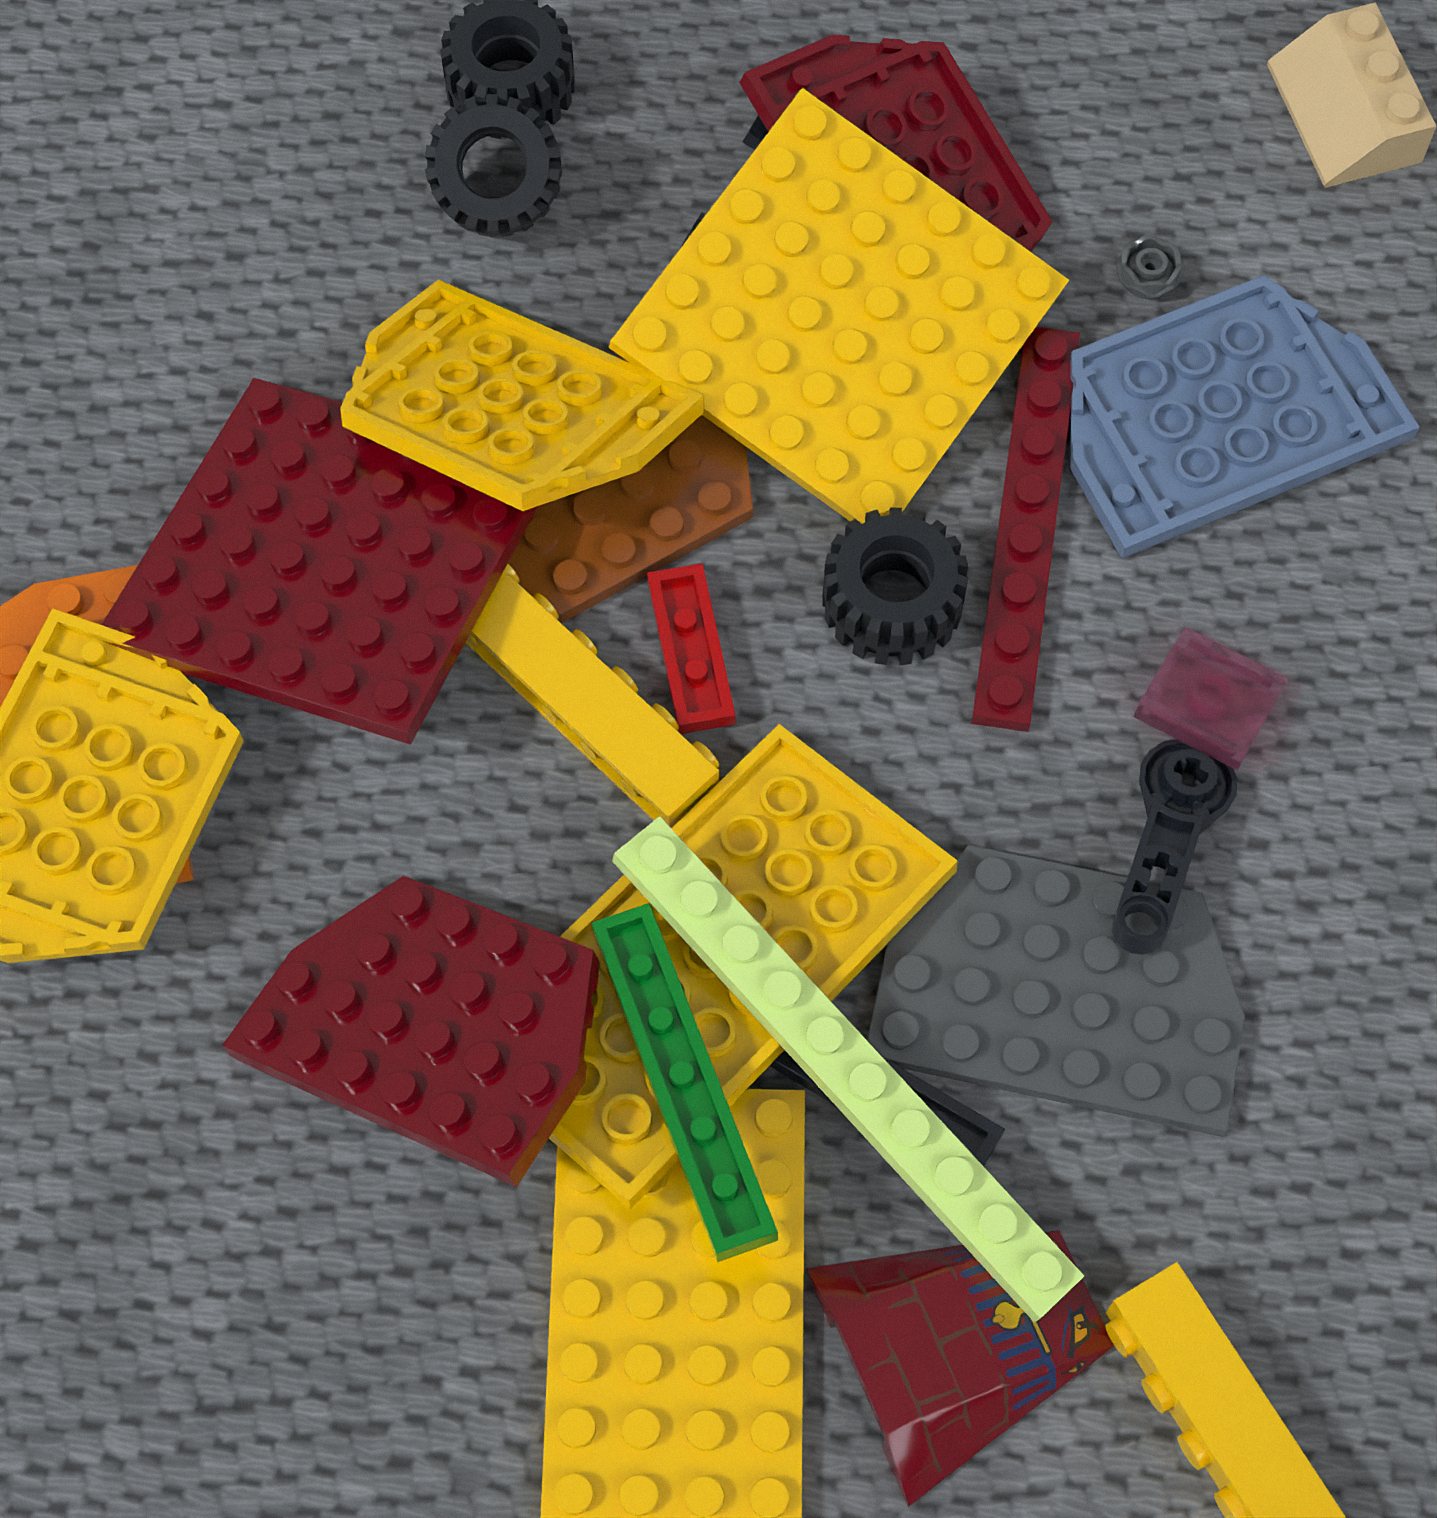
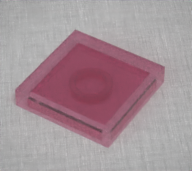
M1185 627L1140 700L1133 717L1238 770L1288 679Z

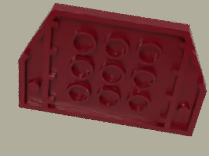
M832 34L746 71L739 81L768 132L803 88L1030 252L1033 251L1053 222L944 42L919 41L918 43L911 44L901 39L883 38L880 43L850 41V36Z
M403 875L293 948L222 1046L231 1057L246 1065L517 1187L585 1084L587 1063L584 1060L587 1028H592L594 1007L592 1005V995L598 986L600 961L593 949Z

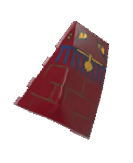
M1060 1230L1044 1232L1076 1266ZM964 1245L806 1268L830 1328L836 1326L885 1440L882 1448L908 1507L1114 1346L1083 1279L1034 1323Z

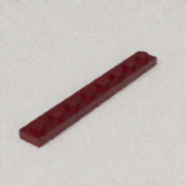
M1036 326L1022 347L971 724L1028 732L1030 728L1071 408V395L1073 392L1070 356L1073 350L1078 349L1080 332Z

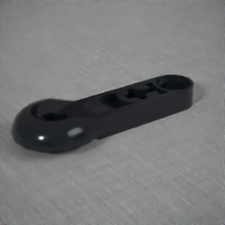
M1177 738L1163 741L1149 750L1140 765L1139 786L1143 795L1147 821L1112 926L1115 941L1130 953L1144 955L1153 953L1161 947L1170 928L1199 834L1225 814L1237 796L1238 778L1232 763L1219 749L1201 740ZM1183 773H1190L1196 776L1194 787L1181 783ZM1153 867H1160L1165 870L1157 896L1145 893ZM1135 912L1146 913L1156 921L1158 930L1149 935L1137 934L1127 926L1125 917Z

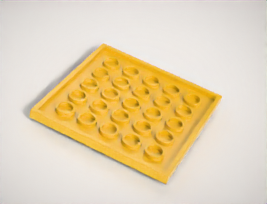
M802 88L611 339L609 348L629 363L664 381H673L703 394L704 413L702 415L848 521L857 519L863 524L865 523L866 513L878 509L880 516L889 515L890 508H902L903 512L1069 282V279Z

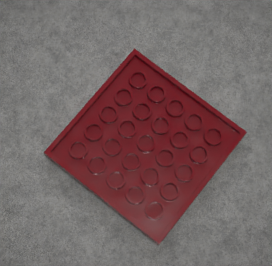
M253 378L101 624L135 637L122 643L128 646L110 642L106 643L153 661L155 660L152 655L167 661V666L179 670L183 674L411 745L538 506L521 511L342 427L340 408L343 402Z

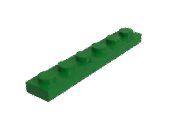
M647 903L591 922L595 940L717 1263L778 1241L777 1228L650 904Z

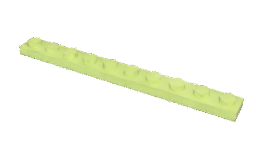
M660 816L614 853L612 862L1034 1323L1044 1316L1084 1277L1081 1271Z

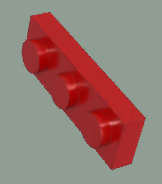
M703 563L647 572V584L675 719L679 727L678 732L686 734L735 725L736 715Z

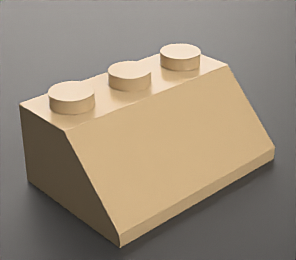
M1376 2L1326 15L1268 60L1267 66L1325 188L1423 162L1437 126Z

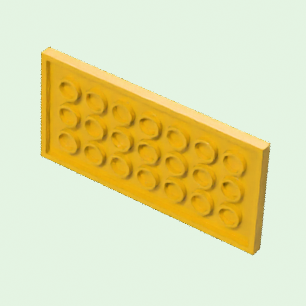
M780 724L671 828L830 1001L857 976L957 872L958 861ZM623 875L560 936L593 949L600 961L598 986L592 995V1005L594 1007L592 1028H587L584 1060L587 1063L585 1084L549 1139L631 1210L678 1161V1157L595 940L591 922L647 903L650 904L729 1107L773 1063L784 1049L631 881Z
M746 1089L729 1107L777 1228L778 1241L718 1263L679 1160L630 1210L557 1146L540 1518H802L805 1090Z

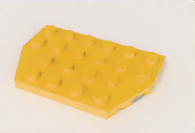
M437 280L369 332L365 342L366 354L361 367L356 366L352 377L353 387L346 392L340 408L342 427L510 506L525 511L638 472L704 413V395L673 381H664L632 363L441 280Z
M52 608L0 707V961L5 963L144 950L244 742L240 731L223 713L218 712L195 683L192 684L181 671L167 666L166 660L152 655L155 660L153 661L106 643L110 642L130 647L122 643L135 636Z

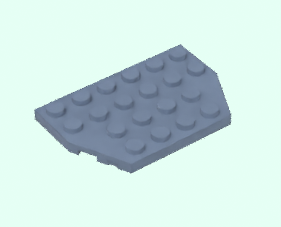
M1263 275L1073 350L1070 356V470L1121 559L1414 439L1420 427L1365 340L1351 331L1346 335L1339 332L1317 317L1319 310L1303 300L1292 298L1285 288Z

